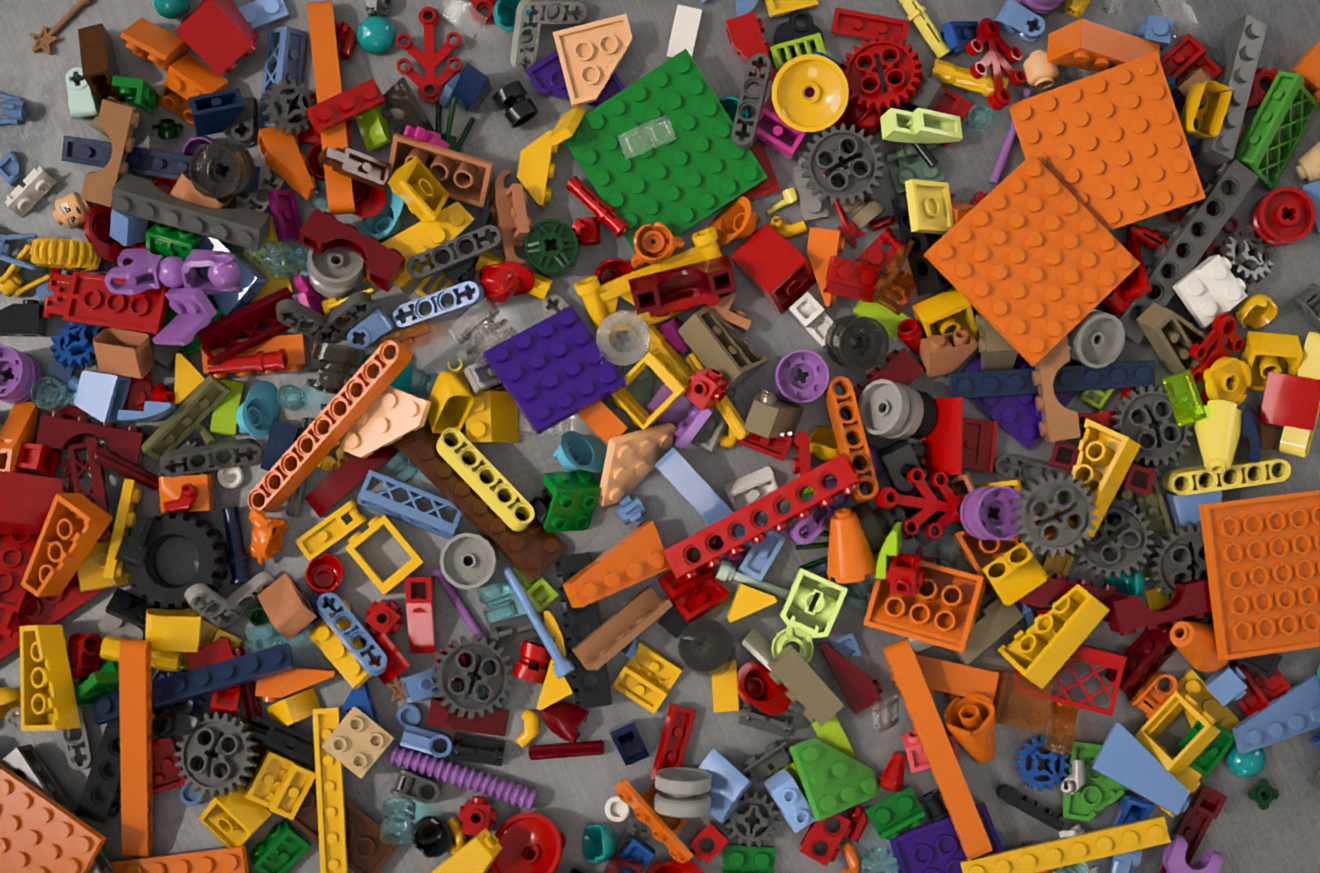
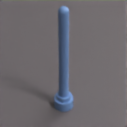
M511 567L504 568V576L555 662L553 664L555 667L553 671L557 678L560 679L573 672L576 667L571 660L568 661L567 657H563L515 572Z

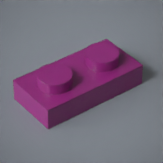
M294 190L270 191L267 195L278 242L299 241V230L302 228Z

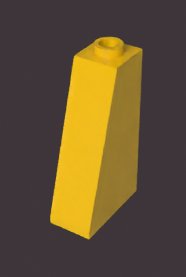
M485 828L429 873H486L502 847L498 843L497 838Z

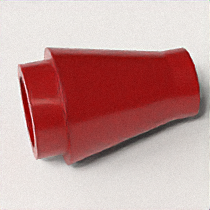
M905 319L898 325L897 336L911 349L913 354L919 355L920 339L924 338L921 324L914 319Z
M892 753L891 758L879 777L881 781L879 787L899 793L900 787L903 788L907 757Z

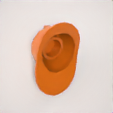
M741 196L712 220L709 227H715L719 237L716 241L719 247H723L733 239L742 240L751 236L761 217L752 209L749 199Z

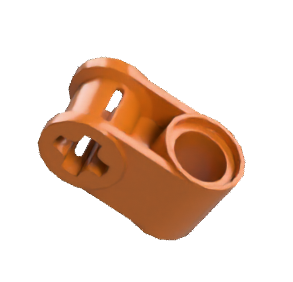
M1158 671L1141 687L1135 697L1129 701V704L1137 706L1146 714V718L1149 720L1177 691V680L1166 672ZM1162 678H1167L1169 682L1165 690H1160L1158 687V683Z

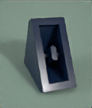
M634 719L610 729L611 738L626 766L649 756Z

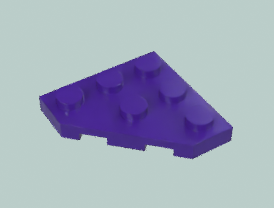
M558 51L525 70L526 75L539 94L570 101ZM615 71L597 101L586 103V105L598 107L625 89Z

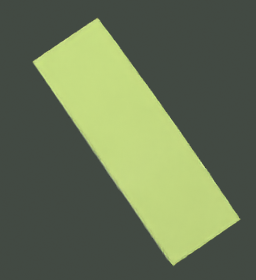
M890 108L880 117L882 140L931 144L958 142L963 139L960 116L923 108H917L913 112Z

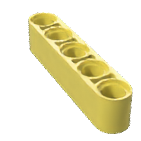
M1309 332L1297 376L1320 380V333ZM1319 401V407H1318V412H1317L1315 427H1316L1317 419H1318L1319 412H1320V401ZM1284 427L1279 452L1307 458L1314 431Z
M445 429L436 443V450L439 455L509 528L517 532L526 529L535 515L530 503L458 429ZM444 440H452L455 446H448ZM462 458H469L473 465L465 464ZM480 476H486L490 483L482 482ZM498 494L506 496L508 502L499 500ZM515 513L523 514L526 521L519 520Z
M1262 456L1259 463L1248 461L1249 458L1233 460L1229 469V477L1225 481V472L1215 474L1207 470L1204 465L1168 470L1162 477V484L1166 490L1185 496L1282 482L1289 478L1291 467L1283 459L1274 456ZM1277 464V470L1272 473L1273 466ZM1253 467V473L1248 477V471ZM1202 474H1205V480L1200 484L1199 478ZM1180 477L1181 483L1175 488V481Z

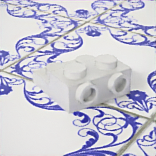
M1220 255L1208 257L1172 286L1200 328L1208 326L1218 314L1230 311L1247 297L1244 291L1246 289L1245 283L1240 278L1234 277L1230 271L1232 268L1230 261Z

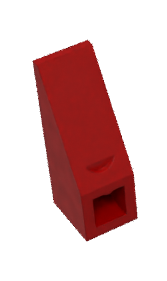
M755 12L726 20L725 30L732 51L744 63L748 65L749 59L757 53L765 54L768 57L772 56L769 42H764L762 33H765L761 18H756ZM759 62V65L756 66L757 75L759 77L760 70L762 67H764L763 62ZM775 65L772 66L768 84L771 89L775 76L778 73Z
M435 576L405 577L409 653H435Z

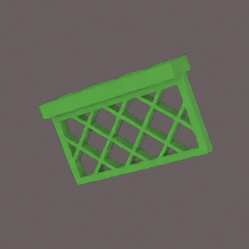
M1285 71L1277 73L1233 159L1238 160L1259 176L1257 180L1267 190H1274L1319 105L1317 100L1303 85L1305 79L1301 74ZM1307 102L1308 106L1303 114V103ZM1295 106V117L1292 118V107ZM1292 124H1295V131L1292 134ZM1284 128V137L1280 140V129ZM1283 146V153L1280 157V147ZM1272 150V161L1268 162L1269 151ZM1272 167V174L1268 179V169Z

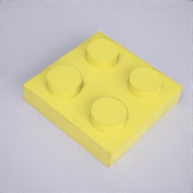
M918 179L905 181L911 232L945 235L954 226L949 183Z

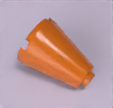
M849 508L836 510L835 514L830 518L827 560L828 580L831 581L832 578H835L836 583H854L865 580L864 575L871 573L872 577L875 576L877 562L857 514L851 512Z
M1180 621L1171 628V642L1193 668L1211 673L1219 671L1228 664L1229 660H1218L1213 622Z
M969 693L968 697L962 699L960 697L954 698L944 711L946 727L973 761L977 763L990 761L996 753V711L992 701L985 695L978 693Z

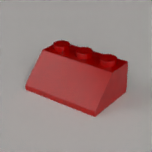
M963 397L933 398L937 405L936 424L926 437L920 438V445H924V455H920L919 465H923L926 468L929 476L935 472H944L948 477L959 476L962 473Z

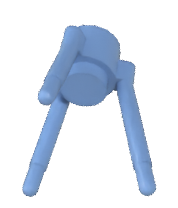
M0 92V98L4 99L3 102H0L2 115L7 116L6 119H0V125H18L19 120H25L26 101L22 100L21 97H14Z
M0 234V261L30 270L47 272L46 268L10 257V244L5 242L35 239L37 234Z

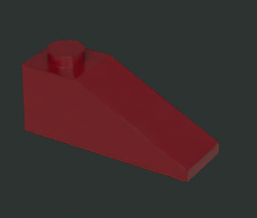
M821 642L818 644L854 714L882 701L879 694L883 693V690L877 679L872 680L871 677L825 643Z
M434 697L431 699L427 725L505 737L510 711L493 708V714H488L484 710L483 718H478L476 712L473 719H468L467 712H465L463 717L459 718L457 714L458 709L453 713H448L449 704L440 706L443 698Z

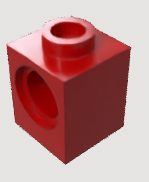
M21 443L15 467L31 475L55 478L61 453L42 444Z
M241 686L213 693L210 706L213 716L215 712H222L223 715L231 713L232 719L239 716L242 699Z
M709 820L689 841V846L691 847L689 851L696 860L700 862L703 859L708 864L729 842V839ZM705 837H709L714 841L713 847L708 850L701 848L699 845L700 841Z

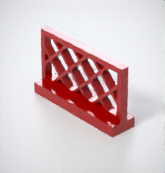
M1081 644L1069 657L1076 660L1072 663L1067 660V666L1058 670L1053 676L1061 688L1059 692L1053 695L1047 694L1040 687L1041 692L1033 690L1038 687L1036 684L1029 688L1017 686L1018 678L1022 674L1015 668L1011 691L1113 716L1127 656L1126 654ZM1080 661L1088 662L1093 672L1080 679L1072 666ZM1093 664L1100 665L1101 667L1095 669ZM1107 667L1116 669V679L1105 685L1098 672ZM1070 668L1077 681L1064 688L1057 675ZM1096 675L1103 687L1089 694L1082 682ZM1080 684L1087 697L1080 701H1074L1068 695L1067 690ZM1114 685L1111 695L1108 688ZM1105 690L1110 697L1109 708L1098 707L1092 697ZM1064 693L1066 698L1059 697V695ZM1090 700L1092 705L1086 704L1084 702Z

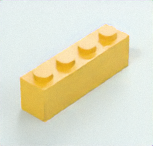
M1077 584L1052 604L1051 611L1044 615L1040 614L1034 619L1035 624L1025 632L1020 630L1013 636L1015 638L1014 641L1007 646L1003 644L997 651L1024 677L1043 689L1110 610Z

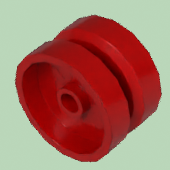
M1280 187L1261 197L1253 205L1249 216L1250 228L1257 239L1263 238V244L1271 247H1284L1305 237L1311 231L1316 219L1315 206L1311 198L1302 190L1294 187Z

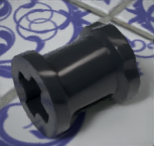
M939 789L928 791L918 798L919 802L924 804L929 814L928 819L930 822L938 821L949 814L939 796Z

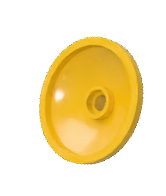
M817 54L800 55L786 62L776 74L772 85V102L776 113L788 126L803 132L821 131L833 125L843 114L849 97L848 83L843 71L829 58ZM808 87L813 88L815 91L812 97L805 95V90Z

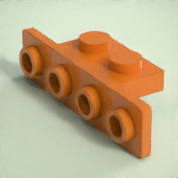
M626 779L621 780L614 786L620 800L631 806L637 819L648 825L652 830L651 833L654 838L665 844L674 860L680 861L683 864L694 857L676 836L688 821L685 818L665 816L654 811L655 794L660 792V790L655 788V784L651 785L641 796Z

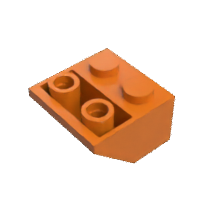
M142 17L120 35V38L126 42L125 47L132 51L133 55L144 61L146 59L150 60L156 67L165 72H168L171 64L188 54L191 49L182 38Z
M186 54L169 66L159 104L194 127L188 98L225 91L228 80Z

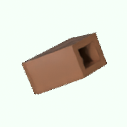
M968 329L920 339L919 364L925 369L924 372L928 378L952 373L978 347V343Z

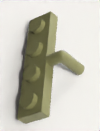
M209 374L141 446L143 453L159 461L165 452L175 450L193 430L200 433L206 445L216 444L217 442L209 428L201 422L231 391L229 387Z
M1141 436L1140 444L1147 448L1145 437ZM1141 459L1134 464L1141 466ZM1150 462L1147 466H1145V468L1154 470V468L1151 467ZM1155 477L1149 496L1128 489L1117 491V499L1127 500L1134 497L1138 513L1145 512L1142 521L1151 522L1146 530L1154 531L1153 536L1147 539L1152 540L1159 536L1167 535V529L1173 533L1157 477Z

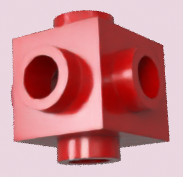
M709 367L696 370L689 379L690 385L683 396L701 410L715 407L726 395L725 388L729 382L715 368Z
M898 553L897 556H893L891 565L886 570V582L890 583V593L916 596L919 586L924 585L925 571L921 570L920 555Z
M384 599L379 603L374 601L366 611L368 616L365 621L369 624L367 628L376 636H380L383 632L386 636L390 633L394 635L403 625L400 621L405 616L400 612L402 608L391 599L389 601ZM381 613L387 616L385 623H381L378 620V616Z
M472 796V799H468L465 802V806H460L459 821L463 822L462 834L476 836L485 828L491 832V824H496L497 809H493V801H487V797Z

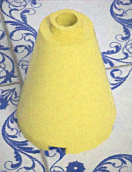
M1210 400L1207 401L1206 406L1200 408L1199 404L1192 411V422L1195 423L1194 430L1205 468L1212 473L1221 474L1231 468L1241 434L1244 411L1243 409L1241 411L1237 409V404L1234 402Z

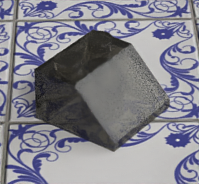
M400 78L383 95L386 101L385 105L381 107L388 120L393 118L397 127L393 128L394 132L403 135L406 125L414 129L417 126L422 127L426 132L428 130L435 132L405 78Z

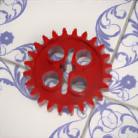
M882 34L880 41H876L874 36H871V43L867 44L866 41L861 40V48L853 45L854 54L846 53L847 61L841 62L842 71L848 83L851 104L857 102L859 110L866 105L868 113L873 108H876L878 114H880L882 108L886 107L888 111L893 105L901 109V101L910 102L908 94L916 96L915 87H921L919 78H922L923 74L921 60H918V53L913 52L911 44L905 46L904 39L895 43L893 35L889 41H885L884 34ZM877 55L881 61L887 88L886 93H883L875 62V56ZM895 58L893 62H886L887 59ZM865 64L871 65L868 68H861ZM894 80L901 81L898 84H891V82ZM870 86L876 87L874 90L871 91L866 90Z

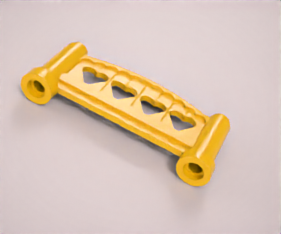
M715 227L705 228L694 233L691 238L695 246L676 253L666 260H661L657 264H650L604 284H600L596 275L583 278L574 284L576 293L582 297L599 340H602L603 344L614 341L617 338L615 335L617 331L647 327L685 312L678 310L670 312L664 317H650L649 312L637 315L635 309L633 314H625L623 318L615 316L619 296L634 305L629 279L722 257L716 241L719 237Z

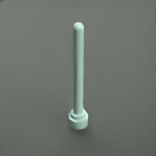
M724 559L721 560L722 563L718 567L715 578L722 581H731L733 579L786 600L789 590L764 580L759 583L743 572L736 570L732 562Z

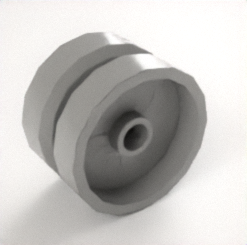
M309 249L307 257L308 276L310 284L317 292L325 297L337 299L347 297L357 291L364 277V260L357 253L348 249H334L320 255Z
M1094 308L1067 334L1070 359L1079 361L1092 368L1106 367L1114 362L1121 353L1125 343V330L1122 322L1116 316Z
M885 379L875 380L867 385L858 401V409L864 430L867 433L894 440L907 439L913 435L921 425L924 415V403L916 389Z
M463 533L447 541L441 550L439 563L441 572L449 583L457 588L468 590L482 587L491 581L497 572L499 558L497 549L486 537L480 534ZM466 556L473 558L472 565L467 566L464 564L467 561L464 559Z
M691 767L659 769L655 772V788L660 790V792L655 794L654 811L665 816L677 818H693L709 814L711 811V797L706 792L711 790V773Z

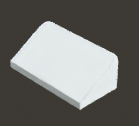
M769 466L723 485L734 512L779 488L774 473Z
M752 628L743 637L741 644L771 671L767 664L774 659L771 650L772 645Z

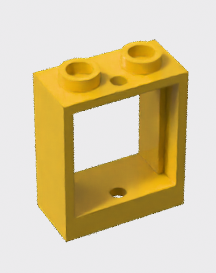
M658 348L649 351L624 377L626 387L611 394L615 405L624 409L629 414L631 422L645 430L653 425L686 392L690 383ZM648 366L674 392L651 415L626 389Z
M377 515L367 524L369 528L365 532L361 533L358 531L347 540L350 544L345 549L382 594L387 595L405 580V577L412 575L426 561L389 516L384 515L381 517ZM385 525L412 559L383 582L356 548Z
M1175 691L1134 737L1169 772L1179 777L1221 731L1214 725L1217 722L1215 718L1207 711L1201 713L1196 708L1199 703L1189 694L1183 696ZM1186 708L1205 727L1174 758L1156 738Z

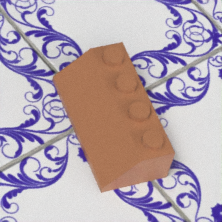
M395 133L393 135L389 164L391 165L389 179L395 170L417 156L450 194L448 198L484 207L492 190L495 175L493 162Z

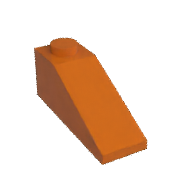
M294 666L295 670L257 680L255 696L262 697L264 702H278V698L338 675L339 671L337 669Z

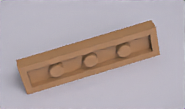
M647 586L574 647L572 651L586 670H598L673 605L669 600H660L652 587Z

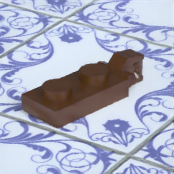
M326 147V149L320 152L319 162L333 166L332 170L338 174L380 190L387 188L391 166L389 163L348 147L335 150Z

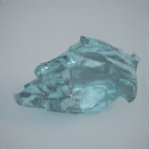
M270 241L263 243L258 251L244 248L243 252L248 253L250 257L254 258L253 263L256 266L270 272L275 276V279L297 276L301 271H308L305 247H300L294 251L282 242Z

